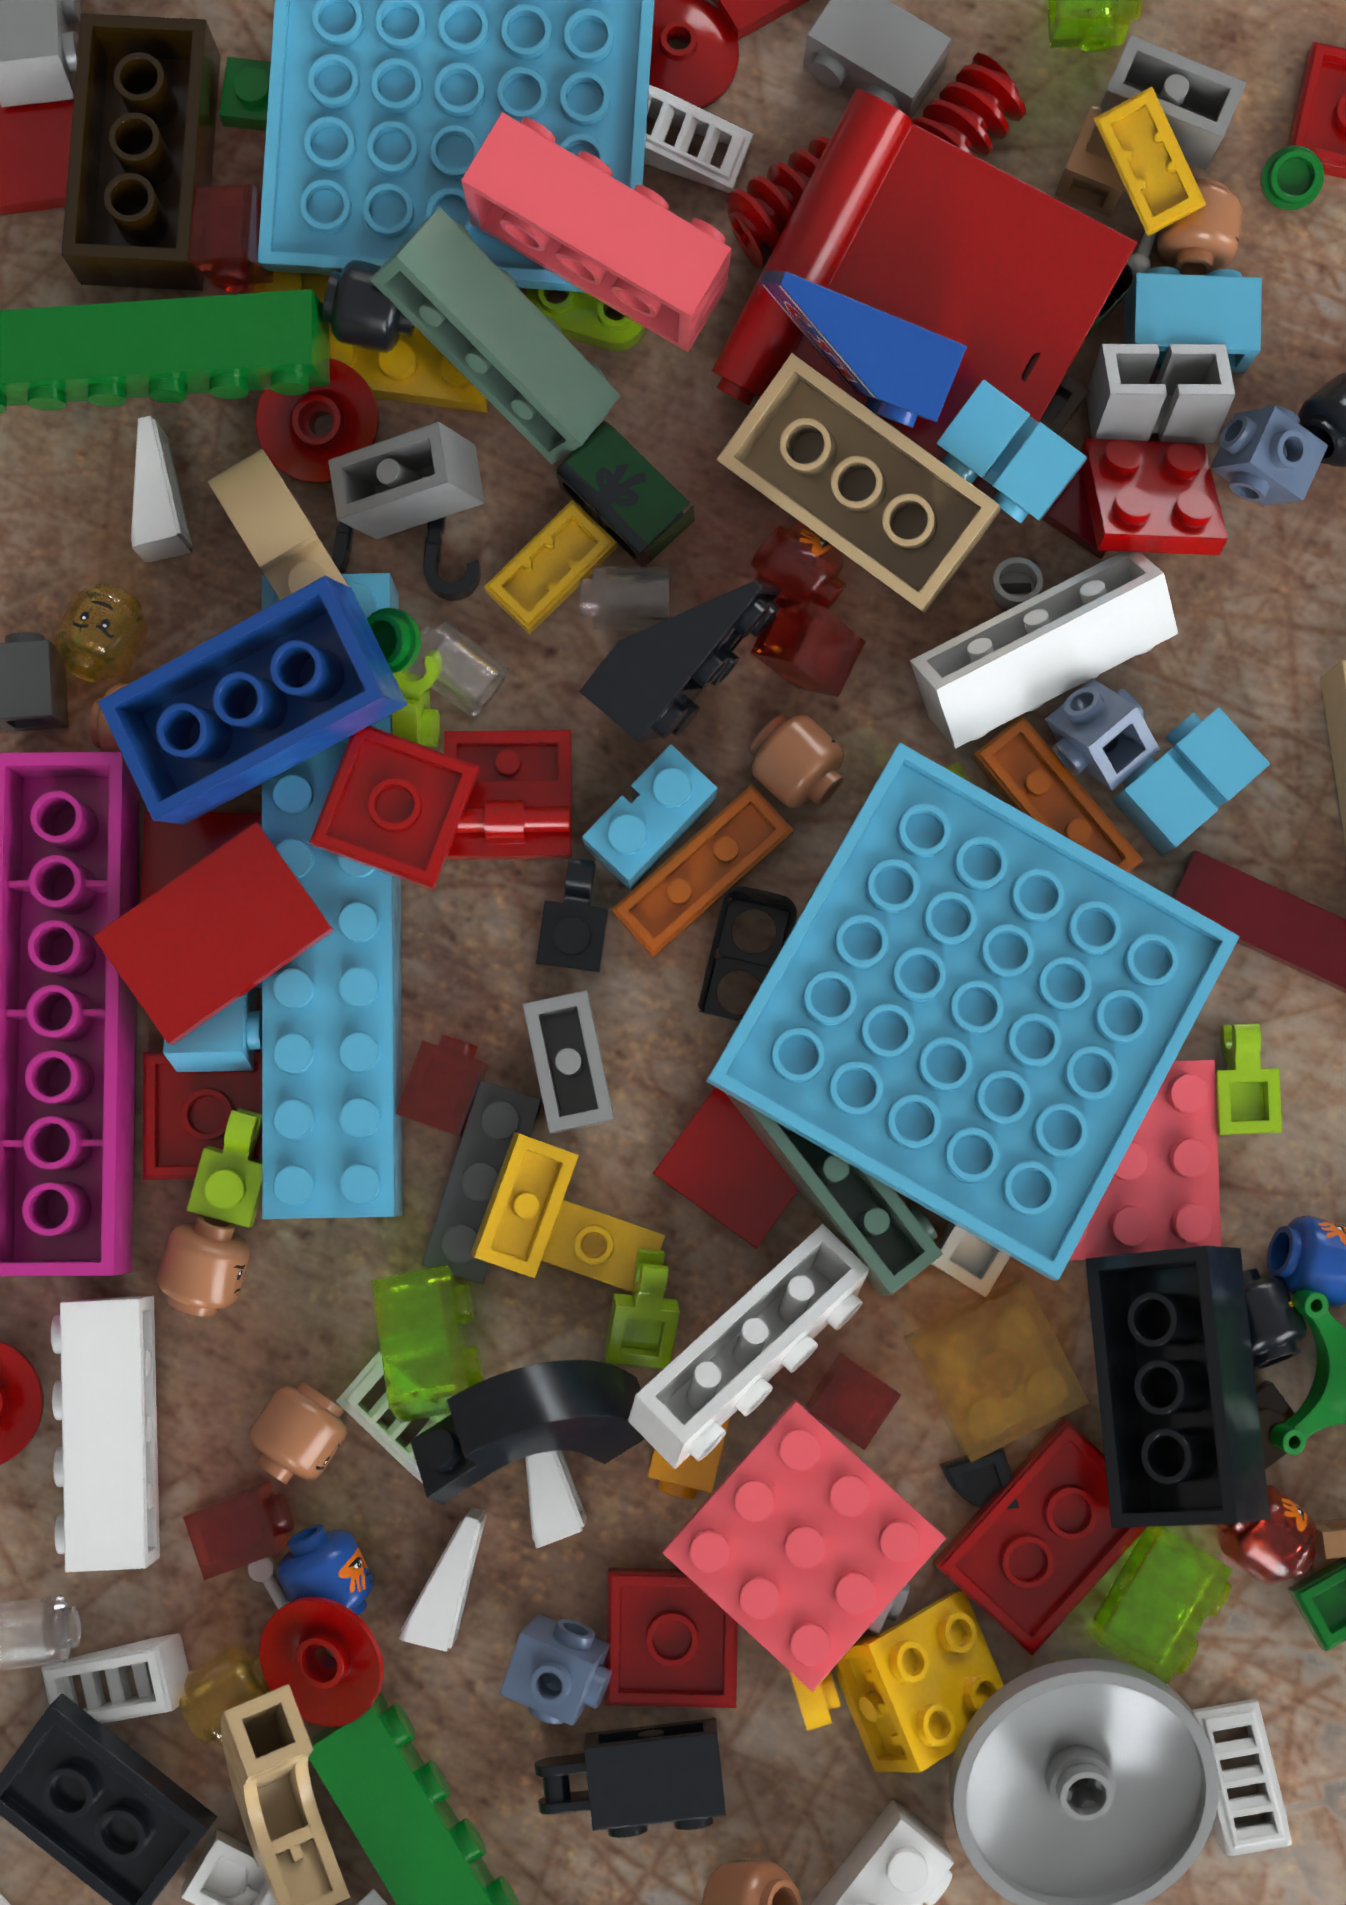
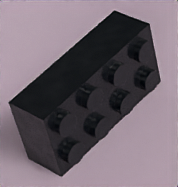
M1198 1246L1086 1258L1111 1528L1240 1524L1271 1519L1241 1249Z

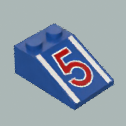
M764 270L759 283L849 389L868 397L865 407L876 415L912 428L917 417L937 422L966 351V345L789 272Z

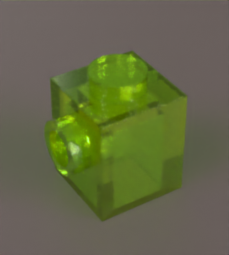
M1047 0L1050 49L1080 47L1087 52H1101L1113 46L1123 45L1131 22L1140 18L1142 0Z

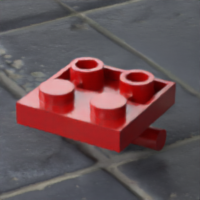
M571 730L444 731V754L477 765L480 769L446 860L572 858Z

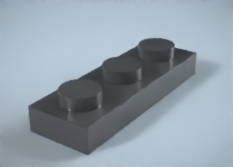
M480 1080L423 1257L422 1266L476 1283H485L491 1263L474 1258L470 1253L513 1134L516 1132L531 1137L541 1107V1099Z

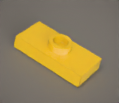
M1152 86L1093 118L1147 237L1206 206V202Z
M571 500L484 586L485 592L530 635L617 549V542L577 503Z
M563 1199L541 1261L633 1293L638 1249L661 1250L666 1235Z

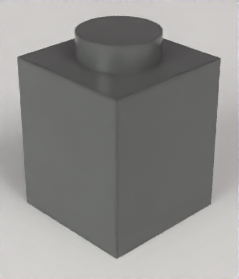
M30 632L12 633L5 636V643H0V728L5 732L69 728L65 654L52 642L44 640V636L41 634Z

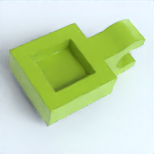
M430 650L425 656V674L415 675L408 669L401 673L393 674L408 705L392 713V734L431 749L432 747H438L441 731L438 709H430L429 688L439 678L442 671V659L440 653L436 650Z
M1260 1024L1221 1025L1220 1044L1223 1057L1226 1060L1227 1070H1215L1217 1135L1282 1133L1280 1068H1261Z
M240 1107L237 1111H231L224 1137V1149L211 1146L203 1148L186 1211L247 1228L254 1225L262 1196V1160L252 1158L262 1126V1113Z
M639 1248L635 1263L633 1295L613 1294L603 1349L605 1363L664 1369L670 1364L680 1310L676 1299L663 1298L669 1270L668 1266H663L664 1251Z

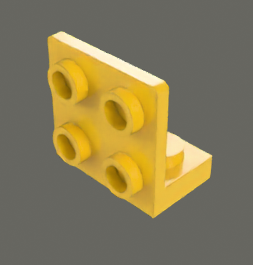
M962 1590L948 1593L881 1634L862 1635L833 1668L875 1772L921 1773L954 1752L963 1731L974 1714L985 1701L1004 1686L968 1597Z

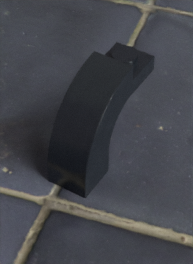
M560 1360L507 1371L457 1393L447 1399L451 1414L410 1440L427 1498L444 1504L499 1468L526 1456L542 1452L574 1451L603 1464L608 1463L645 1439L628 1422L635 1395L641 1390L637 1377L617 1366L604 1362Z

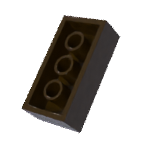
M81 13L61 253L81 285L203 291L221 58L205 19Z

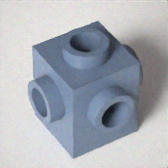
M1268 405L1262 409L1235 413L1233 419L1225 426L1220 435V448L1211 465V469L1229 481L1230 490L1243 499L1258 502L1262 506L1299 502L1304 500L1328 445L1300 425V418L1294 412L1281 406Z
M1093 678L1081 689L1072 693L1060 707L1045 719L1058 741L1052 748L1061 763L1075 775L1082 771L1086 772L1112 791L1160 750L1144 720V710L1137 700L1126 690L1119 689L1115 693Z
M538 1614L520 1632L499 1694L528 1706L530 1714L543 1722L550 1724L566 1723L573 1726L588 1706L597 1709L604 1697L612 1674V1670L603 1667L610 1644L595 1638L594 1631L580 1622L569 1619H561L557 1622Z

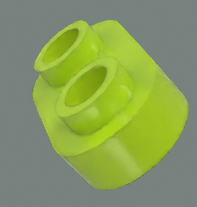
M527 288L526 297L543 315L551 318L559 326L562 334L567 339L610 351H624L635 346L646 332L647 328L626 316L621 320L609 319L605 312L610 307L586 292L566 291L568 294L566 300L555 304L546 299L547 294L551 290Z

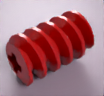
M978 52L973 57L972 64L965 65L956 75V82L948 83L940 92L939 100L931 101L923 110V117L915 118L912 123L972 154L971 150L980 156L986 157L993 150L992 141L988 134L995 138L1003 139L1010 132L1009 124L1005 117L1019 122L1026 115V107L1007 71L988 55Z
M818 136L810 141L808 151L798 149L789 155L788 165L778 162L770 166L767 178L757 175L748 180L747 192L737 188L728 193L726 204L732 230L743 252L756 267L765 266L761 246L766 244L772 251L774 250L830 140L829 138Z

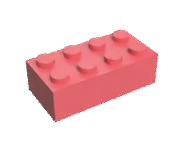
M502 112L461 179L471 225L688 353L727 288L732 248L724 244L726 239L723 234L703 220L694 218L689 223L670 212L666 200L655 191L642 185H636L632 189L611 177L613 174L611 169L596 156L585 151H579L576 156L555 143V136L537 121L523 117L519 122Z

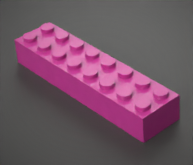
M121 752L0 753V1276H105L132 1273L137 999L93 937L138 905L140 792Z

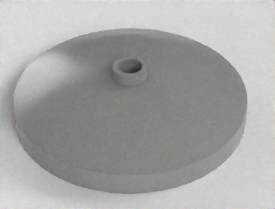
M1096 1658L1071 1659L1050 1663L1028 1671L1008 1682L984 1702L966 1726L957 1744L949 1776V1799L954 1824L966 1856L982 1879L1010 1902L1016 1905H1143L1159 1896L1179 1880L1202 1851L1216 1817L1219 1801V1777L1214 1752L1205 1732L1190 1707L1170 1686L1152 1674L1129 1664Z

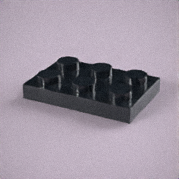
M63 1693L50 1704L0 1773V1816L112 1905H152L218 1817Z

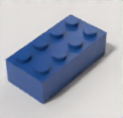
M327 576L321 577L98 701L152 820L182 825L190 823L408 705L352 588Z

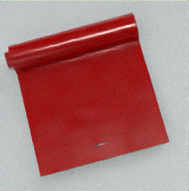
M856 89L712 369L713 372L722 376L716 388L750 405L754 395L761 397L790 354L793 353L864 406L866 405L868 397L849 389L759 283L764 270L786 271L967 346L937 422L917 417L912 428L879 416L942 462L948 452L936 443L983 379L1027 411L1030 417L1038 423L1040 422L1138 242L913 124L909 116L881 98L866 91ZM979 475L972 483V485L991 499L999 491Z

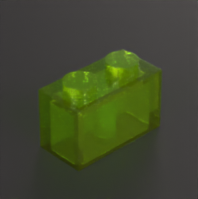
M449 1265L372 1280L371 1284L389 1409L400 1423L451 1413L447 1399L485 1380L478 1346L468 1347L464 1324L475 1322L474 1307L468 1283L458 1285Z
M1164 1526L1147 1527L1140 1535L1086 1632L1100 1646L1131 1665L1159 1678L1168 1685L1174 1673L1177 1675L1183 1674L1193 1661L1198 1649V1640L1195 1639V1636L1207 1615L1210 1617L1216 1616L1226 1603L1231 1591V1583L1227 1580L1233 1569Z

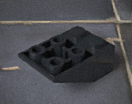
M755 580L619 640L579 692L638 742L656 738L664 739L670 733L675 736L679 735L700 709L693 702L699 693L710 683L717 687L738 663L740 657L733 651L740 642L750 633L754 637L759 636L775 618L780 607L773 601L783 589L774 583Z

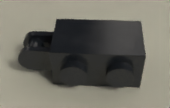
M716 1718L586 1733L584 1753L548 1757L534 1763L535 1775L543 1778L544 1797L538 1800L539 1812L541 1814L554 1815L591 1811L592 1830L608 1829V1835L611 1837L626 1838L641 1835L647 1832V1825L674 1822V1827L679 1830L701 1829L714 1823L713 1817L726 1816ZM587 1773L588 1790L571 1792L569 1775Z

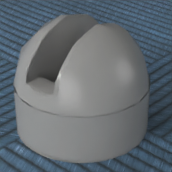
M1013 557L1002 561L996 567L991 582V593L995 604L1003 611H1007L1040 594L1043 586L1042 572L1034 562L1026 558ZM1029 590H1030V592H1031V593H1029V594H1008V593H1023V592H1026V591H1029Z

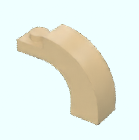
M263 449L258 450L208 480L213 492L280 600L323 576L348 586L302 509Z
M289 1684L224 1711L221 1717V1736L231 1784L258 1867H262L275 1905H339L348 1901L350 1895L325 1831L310 1781L308 1758L313 1751V1747Z

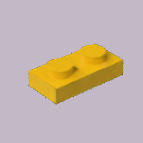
M514 1132L470 1255L485 1262L535 1278L579 1155Z

